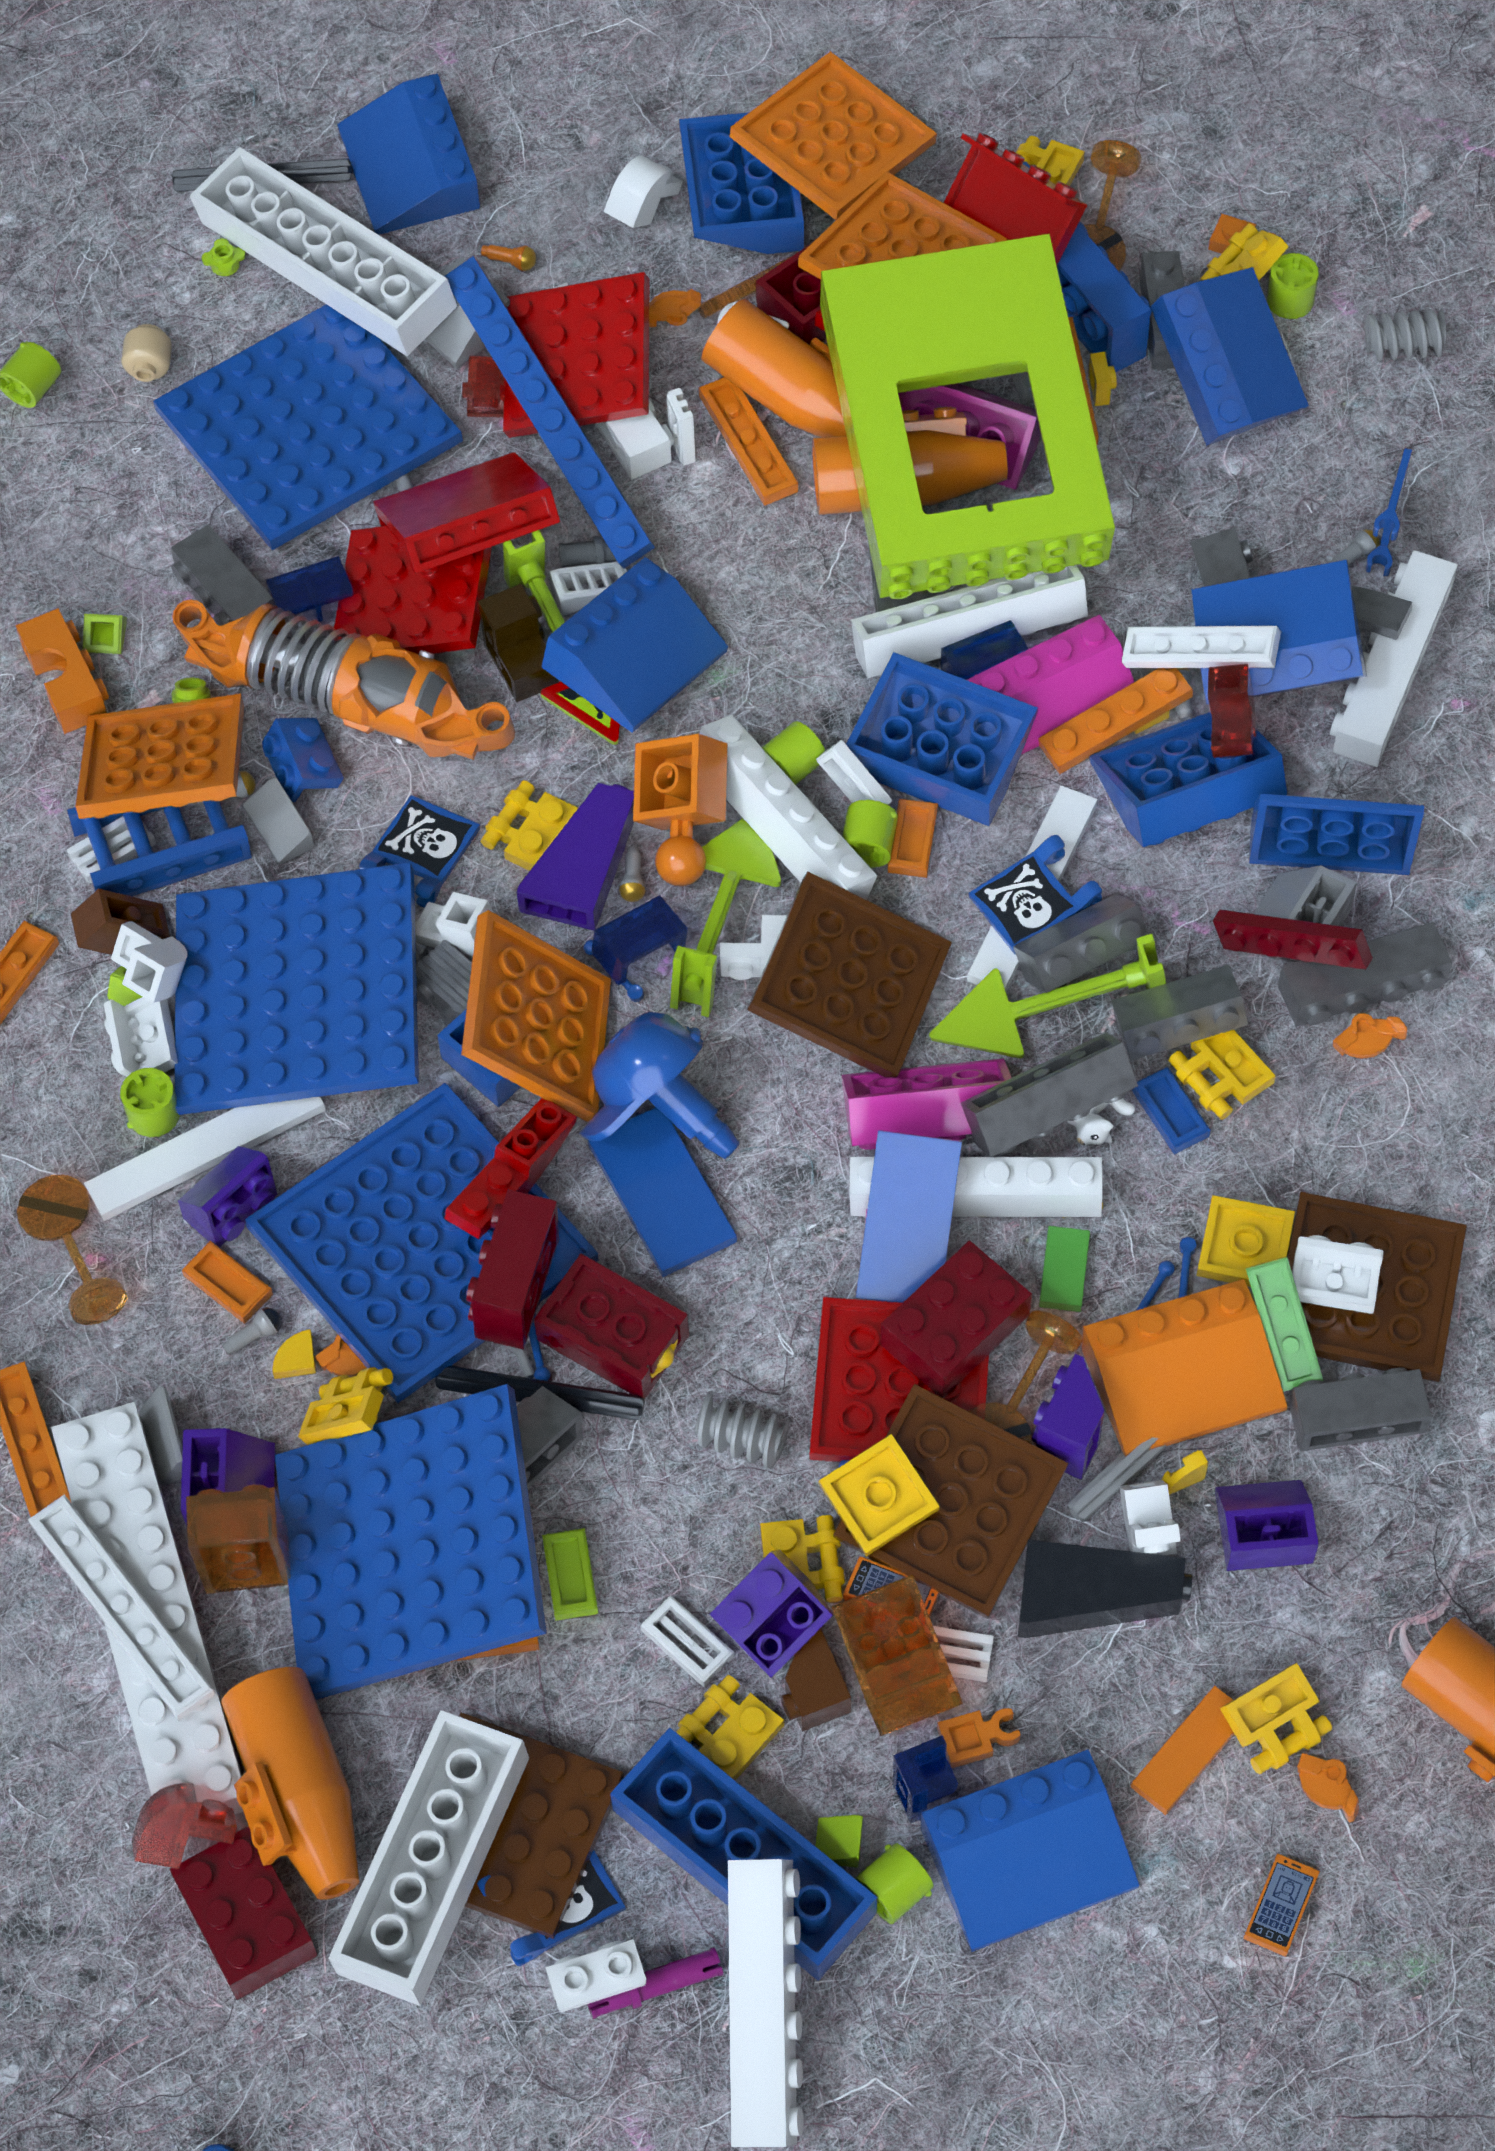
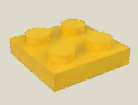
M1212 1195L1196 1276L1228 1283L1244 1279L1247 1286L1251 1287L1246 1272L1247 1267L1287 1256L1295 1211Z
M892 1434L818 1481L819 1486L865 1556L870 1555L937 1512L940 1508Z

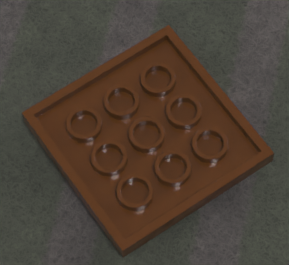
M807 871L801 881L747 1010L885 1078H897L952 942Z
M1300 1192L1288 1252L1291 1271L1293 1270L1294 1256L1299 1237L1319 1235L1330 1239L1332 1242L1344 1244L1366 1243L1374 1249L1384 1251L1373 1314L1301 1302L1317 1357L1382 1371L1393 1368H1405L1407 1371L1420 1369L1422 1379L1439 1382L1467 1225Z
M914 1384L886 1437L891 1434L893 1435L940 1508L937 1512L868 1556L938 1591L939 1594L988 1619L1069 1463ZM841 1519L833 1537L863 1553Z
M460 1712L458 1717L522 1739L529 1756L527 1765L469 1894L465 1907L527 1931L540 1933L554 1939L612 1809L610 1793L624 1779V1773ZM491 1875V1878L485 1884L486 1896H483L477 1883L480 1879Z

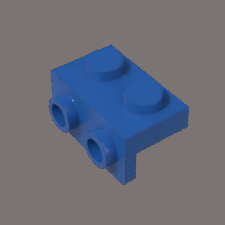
M317 718L275 719L262 741V747L276 778L290 800L296 802L304 789L338 788L344 777Z

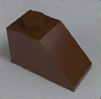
M99 888L70 914L78 948L109 955L113 954L121 924L130 921L162 940L170 937L163 904Z
M821 1629L795 1654L785 1676L786 1694L780 1696L788 1719L790 1721L797 1719L802 1732L851 1713L850 1693Z

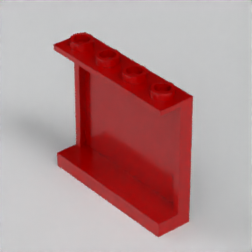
M981 132L977 137L962 133L960 138L972 146L943 203L1007 238V241L1050 234L1057 265L1088 206L1075 197L1078 191L1059 181L1056 185L1050 182L1051 174L1037 166L1031 165L1030 168L1023 165L1025 158L1009 149H1005L1004 152L997 148L999 142L994 138Z
M516 452L373 501L380 526H387L404 545L411 568L415 574L560 523L551 487Z

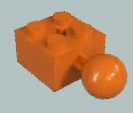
M699 733L635 743L633 821L660 830L670 829V838L665 840L656 852L655 866L658 874L665 882L679 887L688 886L696 882L702 876L706 867L705 852L702 846L693 839V826L726 821L728 743Z

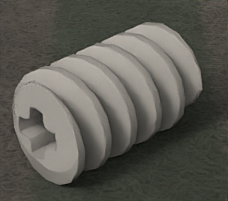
M1427 309L1424 312L1423 318L1419 311L1414 310L1410 312L1408 320L1404 312H1397L1393 320L1388 313H1382L1378 321L1373 314H1367L1365 320L1366 349L1368 353L1374 351L1377 361H1382L1385 350H1389L1392 360H1397L1400 349H1404L1407 359H1412L1414 348H1419L1422 358H1426L1429 347L1432 346L1436 356L1441 357L1446 342V322L1442 309L1439 311L1438 316L1434 310Z
M708 1393L700 1408L695 1425V1435L698 1434V1444L703 1448H707L714 1439V1449L718 1453H723L730 1445L731 1457L739 1458L746 1450L747 1461L753 1464L763 1454L764 1467L771 1469L783 1451L790 1419L782 1429L778 1428V1415L774 1413L766 1424L762 1423L761 1409L758 1408L750 1418H746L745 1404L740 1403L734 1413L729 1412V1399L724 1398L720 1405L715 1408L713 1407V1394Z

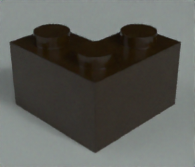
M520 583L478 601L484 646L516 703L541 693L542 689L558 683L557 678L542 668L546 644L543 641L545 638L543 629L538 621V618L542 617V611L535 596L528 597Z

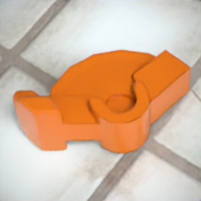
M693 289L687 292L672 290L655 296L649 303V328L656 327L657 321H667L674 326L685 324L687 316L701 306V293Z
M1360 1013L1354 1016L1351 1025L1333 1040V1047L1342 1056L1347 1054L1360 1059L1371 1058L1384 1052L1392 1042V1038L1406 1039L1408 1029L1399 1017L1388 1016L1387 1019H1373L1369 1014Z
M339 1335L336 1336L331 1345L314 1356L324 1371L328 1370L331 1374L337 1376H357L359 1371L367 1368Z
M1302 1753L1297 1769L1303 1792L1310 1801L1322 1808L1342 1809L1347 1821L1353 1822L1359 1811V1799L1347 1780L1346 1766L1338 1759L1326 1761Z

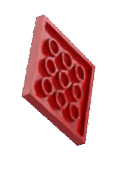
M645 272L507 296L510 300V305L507 307L580 426L649 414L650 278ZM504 378L503 432L509 438L538 433Z
M387 526L351 530L334 629L342 628L348 635L356 633L367 637L376 633L397 640L402 649L419 654L420 650L434 654L475 649L481 619L478 601L484 599L492 547L415 574L411 568L404 545Z
M823 1297L809 1460L832 1462L852 1460L883 1440L914 1384L937 1395L880 1345L881 1323L902 1304L901 1302ZM989 1355L943 1398L984 1420Z

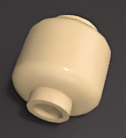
M143 324L131 329L126 334L123 342L121 357L123 368L129 375L142 382L161 378L167 373L170 366L171 340L165 332L155 325Z

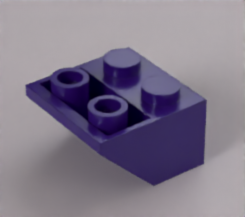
M237 1146L178 1200L183 1219L205 1239L212 1241L219 1248L226 1241L230 1242L236 1239L245 1227V1219L274 1200L278 1195L268 1157L260 1151Z
M1075 1354L1069 1367L1061 1365L1052 1384V1389L1055 1391L1050 1403L1044 1400L1036 1413L1033 1424L1037 1426L1033 1433L1032 1441L1036 1443V1447L1069 1463L1065 1473L1082 1480L1100 1445L1104 1408L1084 1358Z
M228 1428L183 1430L181 1513L187 1529L274 1527L275 1443Z
M1302 1480L1215 1487L1227 1571L1314 1563L1319 1543L1312 1502Z
M781 1550L771 1551L710 1613L711 1617L770 1678L834 1615L813 1583Z

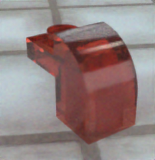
M469 356L468 382H462V398L467 401V417L503 418L506 379L492 357Z
M1249 665L1209 667L1208 700L1212 715L1211 749L1213 758L1253 754L1254 737H1256V715Z
M178 1783L160 1789L145 1802L139 1813L131 1841L134 1861L179 1869L188 1836L233 1844L237 1830L233 1808L213 1799L197 1802L194 1784Z

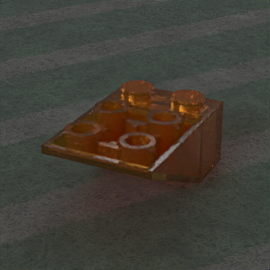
M913 1575L831 1606L866 1704L880 1736L963 1704Z

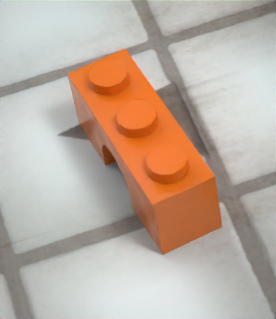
M59 608L15 625L23 651L36 676L50 670L64 671L58 678L44 683L50 706L64 734L86 726L87 718L90 715L107 713L104 701L109 699L108 692L101 678L93 679L90 673L95 670L93 662L86 648L79 650L76 643L81 640L72 620L65 622Z

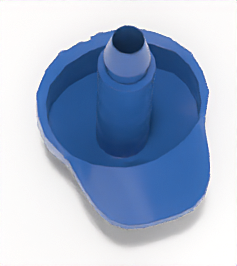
M649 1011L637 1016L624 1028H621L597 1057L592 1069L595 1089L604 1106L579 1132L584 1139L601 1141L611 1136L648 1099L689 1139L695 1136L703 1144V1147L723 1159L729 1157L740 1144L727 1123H723L715 1115L718 1109L680 1074L702 1049L704 1041L701 1039V1032L698 1028L683 1027L668 1014Z

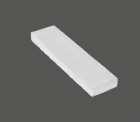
M1277 626L1128 627L1122 663L1126 668H1275L1281 631Z

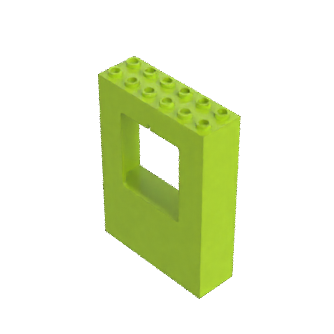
M1050 234L821 271L820 309L880 598L903 599L914 592L928 590L931 593H939L955 585L980 586L991 579L1005 577L1007 580H1016L1025 577L1028 573L1043 571L1044 573L1052 574L1060 572L1068 566L1081 564L1083 567H1093L1103 563L1104 560H1109L1115 524ZM1028 372L1054 492L1047 495L993 503V511L988 512L987 505L925 514L921 505L898 393Z

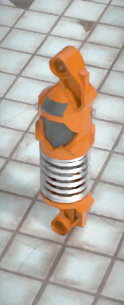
M189 599L182 601L173 611V623L182 639L189 646L184 656L186 662L208 669L214 678L227 688L244 685L258 690L265 686L269 694L278 691L283 699L291 695L293 701L299 703L305 700L306 705L310 708L318 704L319 709L323 713L329 710L333 716L343 719L346 727L366 734L376 730L393 736L392 741L400 745L406 746L408 742L419 745L429 757H445L455 753L474 760L477 752L503 749L514 740L515 727L507 708L498 702H489L473 710L465 709L449 666L444 662L435 660L433 653L420 650L419 654L402 649L397 640L376 633L369 637L356 633L348 635L342 628L335 630L330 624L322 626L316 619L308 621L303 615L295 617L291 611H284L280 607L278 608L269 603L263 604L248 615L222 626L216 624L204 605L197 600ZM201 619L195 627H187L192 620ZM299 622L303 624L300 628L298 627ZM311 627L316 628V630L313 633L311 631ZM292 628V639L290 640L287 639V633ZM305 633V644L299 643L300 638ZM277 668H279L277 683L272 687L271 679ZM293 673L291 686L285 691L284 684L289 674ZM300 683H301V686H302V688H303L304 691H303V692L301 693V695L299 696V695H298V687H299V685H300ZM494 721L504 722L497 730H487L488 725Z

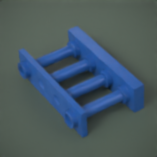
M211 800L202 802L214 834L196 840H191L179 807L168 806L149 809L141 813L126 812L109 815L105 818L92 817L79 819L76 807L67 809L74 837L87 833L100 868L99 871L90 873L94 891L99 888L128 896H135L251 859L249 841L244 826L240 825L229 828L220 802ZM163 809L176 846L153 852L140 816ZM123 816L138 858L121 864H115L102 828Z

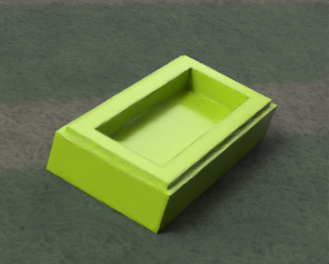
M585 1528L542 1535L555 1621L598 1614Z

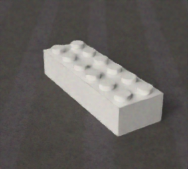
M440 1710L328 1958L338 1975L421 2006L529 1760L522 1739Z

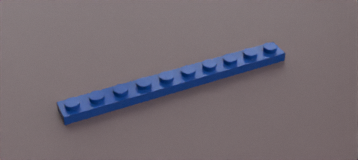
M472 256L444 277L448 279L453 295L621 567L625 569L653 550L655 546L480 263Z

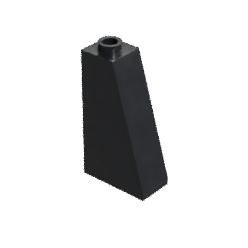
M1028 1540L1018 1637L1031 1638L1179 1615L1182 1600H1190L1192 1588V1574L1184 1573L1186 1558Z

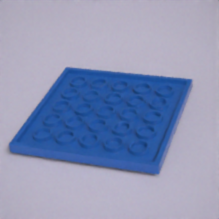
M327 304L153 400L156 412L271 550L278 548L463 442L461 430L378 337Z
M410 862L176 894V939L187 950L186 962L175 993V1050L178 1063L175 1064V1093L177 1096L176 1111L179 1115L419 1084L414 869Z
M443 1083L245 1219L248 1230L367 1368H389L392 1371L393 1382L383 1387L397 1404L438 1376L446 1367L452 1366L485 1342V1340L475 1338L473 1321L468 1320L471 1302L466 1301V1296L471 1278L473 1276L479 1278L483 1266L479 1264L480 1250L484 1240L491 1241L494 1228H490L480 1239H477L445 1219V1212L453 1200L494 1158L495 1148L499 1142L446 1083ZM536 1183L528 1192L530 1195L549 1199ZM558 1207L559 1242L539 1303L553 1293L580 1254L587 1256L595 1262L599 1261L598 1252Z
M508 1384L375 1424L370 1431L339 1439L322 1440L275 1455L296 1666L305 1671L315 1700L547 1634L515 1390Z

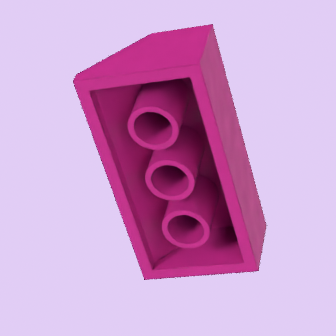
M959 383L898 393L902 410H918L919 415L934 414V408L956 407L957 412H963L966 416V435L1004 441L1007 453L1008 477L1007 480L996 484L1014 490L1018 488L1037 449L1041 436L1035 408Z
M1100 614L967 679L970 682L1038 708V713L1021 755L1038 747V738L1134 683L1130 668H1126L1122 663L1123 649L1121 643Z
M1004 1058L903 1068L900 1070L897 1078H885L875 1072L843 1074L842 1086L848 1132L852 1146H859L861 1149L866 1150L876 1149L878 1130L935 1138L941 1137L942 1139L957 1141L966 1138V1135L972 1134L961 1102L1012 1078Z

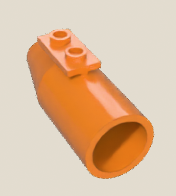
M741 299L734 304L711 333L703 349L701 360L791 426L821 438L846 436L828 346L816 337L809 345L747 299Z
M956 407L934 408V414L919 415L918 410H902L922 506H932L1007 480L1008 465L1005 442L966 435V416L963 412H957ZM847 436L813 438L812 460L818 515L862 512Z
M1454 1616L1436 1633L1417 1657L1404 1677L1401 1687L1473 1742L1463 1751L1471 1758L1467 1767L1489 1783L1493 1776L1495 1777V1646Z
M280 1667L251 1676L232 1687L223 1696L221 1706L246 1771L234 1784L237 1801L243 1809L251 1831L252 1842L258 1850L263 1866L271 1865L279 1856L287 1855L317 1899L328 1900L339 1897L353 1890L360 1882L351 1794L305 1671L298 1667Z

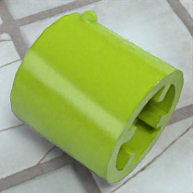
M1288 253L1281 255L1271 267L1267 303L1270 310L1277 316L1285 319H1297L1304 317L1312 310L1319 273L1316 263L1311 258L1300 253Z
M22 342L20 347L0 370V389L15 403L27 408L35 407L49 388L55 384V381L62 372L61 367L50 352L42 346L33 342Z
M800 721L792 722L762 747L795 785L819 766L816 759L825 751L820 739L809 727Z
M858 800L849 805L842 837L870 868L884 866L890 861L898 814L888 804L875 800Z
M141 1068L132 1072L124 1079L120 1088V1098L128 1119L127 1127L145 1137H160L169 1133L176 1126L180 1118L176 1111L177 1096L170 1077L162 1070Z
M898 1843L885 1845V1852L855 1878L877 1896V1914L890 1924L897 1922L924 1896L930 1897L932 1895L931 1890L934 1887L930 1876L919 1861Z

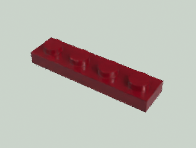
M1219 909L1212 920L1223 949L1363 970L1367 969L1373 959L1362 929Z

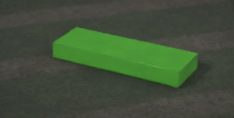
M1288 1257L1247 1267L1246 1272L1283 1392L1292 1390L1293 1387H1298L1306 1381H1324Z

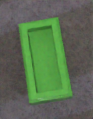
M1048 1226L1039 1307L1081 1312L1090 1230Z

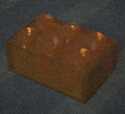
M249 1485L242 1488L241 1491L225 1493L221 1490L208 1489L199 1492L196 1496L186 1497L188 1548L206 1594L288 1585V1579H291L288 1528L275 1487L267 1488L264 1485Z

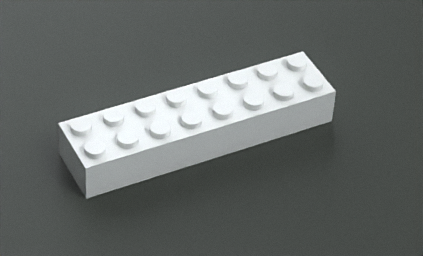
M241 147L190 195L202 224L406 356L457 307L446 277Z

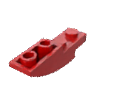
M541 1098L496 1146L494 1158L446 1208L445 1219L475 1238L480 1239L491 1228V1219L495 1205L497 1203L503 1204L508 1189L528 1194L564 1143L576 1123L577 1116L553 1102Z

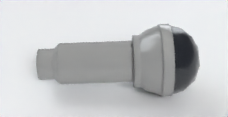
M269 1307L259 1309L251 1320L252 1322L228 1337L227 1341L222 1344V1347L229 1355L232 1352H238L260 1336L275 1335L282 1325L280 1314L275 1309Z

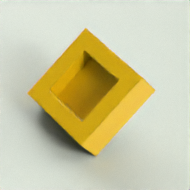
M1105 352L1090 353L1088 379L1094 405H1110L1111 389H1116L1117 387L1114 366H1108Z

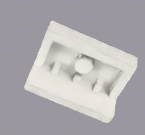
M142 997L126 1006H122L112 999L104 1003L106 1013L104 1024L110 1035L113 1050L111 1060L118 1073L128 1077L132 1072L141 1068H155L166 1072L175 1067L178 1060L167 999L153 1003Z
M1319 1235L1299 1237L1292 1274L1300 1301L1373 1314L1384 1251L1374 1249L1366 1243L1344 1244L1332 1242L1330 1239Z
M634 1939L626 1942L614 1941L601 1946L595 1952L582 1956H567L556 1961L554 1965L546 1967L550 1988L560 2012L639 1988L646 1984L645 1973Z

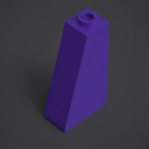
M597 783L519 884L516 893L520 913L593 931L596 930L634 825V791L618 784L610 786Z

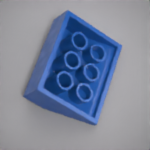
M438 73L400 83L337 124L372 228L376 234L380 235L480 209L477 179Z
M750 112L679 119L694 238L765 254L802 250L804 248V219L800 192L730 138V127Z
M1253 267L1199 281L1161 295L1150 306L1206 446L1309 406Z
M644 557L548 636L542 668L633 733L723 656L728 650V645L676 578Z
M1347 560L1191 589L1195 626H1277L1281 631L1275 668H1200L1206 704H1222L1367 677Z
M893 652L846 745L878 783L923 801L938 803V807L990 826L1007 792L1038 713V708Z
M1232 704L1089 756L1091 765L1126 829L1143 848L1149 845L1161 844L1166 839L1185 832H1194L1202 826L1220 819L1232 818L1242 811L1253 808L1259 794L1288 795L1282 754Z
M1259 794L1254 802L1251 819L1249 864L1302 868L1321 865L1330 870L1409 875L1424 815V805Z
M1089 1749L921 1812V1832L971 1952L1130 1892L1140 1886L1107 1790Z

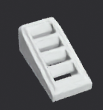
M609 562L549 571L550 587L561 615L565 616L580 611L612 584L611 576L617 575L619 579L627 572L626 568L623 569L618 562ZM602 579L605 587L598 588L596 581ZM588 583L590 589L583 590L582 585ZM573 587L575 591H568V589Z

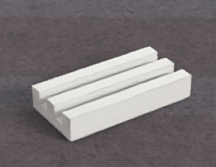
M681 388L668 391L667 394L668 428L674 439V445L672 446L680 463L685 466L696 462L694 418L691 410L688 411L686 399L683 400Z
M842 740L824 751L816 759L852 803L858 800H875L889 804L893 801Z
M123 816L102 828L115 864L127 862L137 856L133 842L120 849V846L132 840ZM143 822L144 828L146 830L148 839L152 847L156 845L155 837L151 832L147 830V827ZM89 837L66 851L88 884H91L90 873L99 871L100 868L98 863L87 868L88 865L97 860Z
M671 1595L640 1625L641 1631L703 1687L710 1682V1678L714 1674L717 1675L722 1670V1666L726 1662L729 1663L734 1658V1651ZM671 1611L718 1655L713 1659L674 1624L666 1614ZM659 1623L706 1667L702 1669L657 1629L655 1625Z
M907 1622L900 1658V1668L987 1682L994 1636ZM914 1637L979 1647L983 1648V1651L913 1639ZM911 1651L981 1662L979 1668L911 1656Z

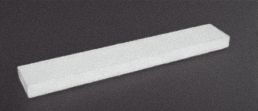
M1060 786L1027 853L1029 855L1034 852L1050 836L1058 835L1065 843L1063 848L1065 856L1060 861L1046 866L1059 882L1097 807L1098 800L1064 786ZM992 926L967 974V982L978 985L994 968H997L1000 972L1005 991H1007L1017 971L1019 961L1016 954L1011 951Z
M320 1097L234 1108L85 1182V1188L103 1221H106L218 1165L237 1146L250 1149L326 1111L325 1105Z
M65 1494L28 1519L31 1527L178 1721L216 1695L205 1677Z

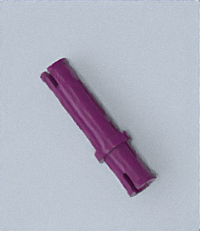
M715 1947L644 1971L646 1977V1984L644 1986L587 2004L592 2019L631 2006L634 2010L642 2007V2002L716 1976H722L723 1970L721 1965L719 1966L718 1964L721 1962Z

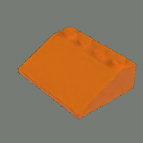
M1244 1279L1083 1326L1082 1352L1125 1457L1138 1445L1151 1438L1159 1439L1149 1450L1164 1445L1176 1444L1287 1410V1403L1262 1321Z

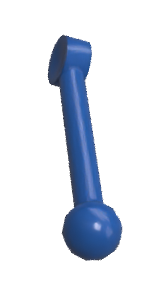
M586 941L583 946L584 952L587 955H593L627 990V995L631 1001H641L644 997L642 987L637 984L633 985L602 954L596 941Z
M1190 1237L1183 1238L1179 1246L1183 1258L1178 1298L1187 1296L1191 1255L1196 1251V1241Z
M1166 1260L1159 1264V1274L1136 1310L1148 1307L1165 1278L1174 1273L1175 1266L1171 1261Z
M533 1320L529 1339L536 1365L534 1378L548 1381L551 1373L544 1366Z

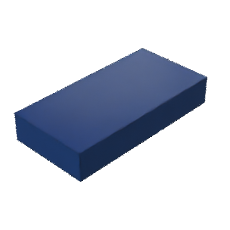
M1168 1067L1137 1081L1138 1086L1133 1088L1132 1092L1174 1155L1210 1137V1128Z

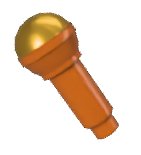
M483 245L481 248V256H485L490 260L511 263L512 266L520 271L530 270L536 262L534 250L526 245L514 247L513 249L496 245Z

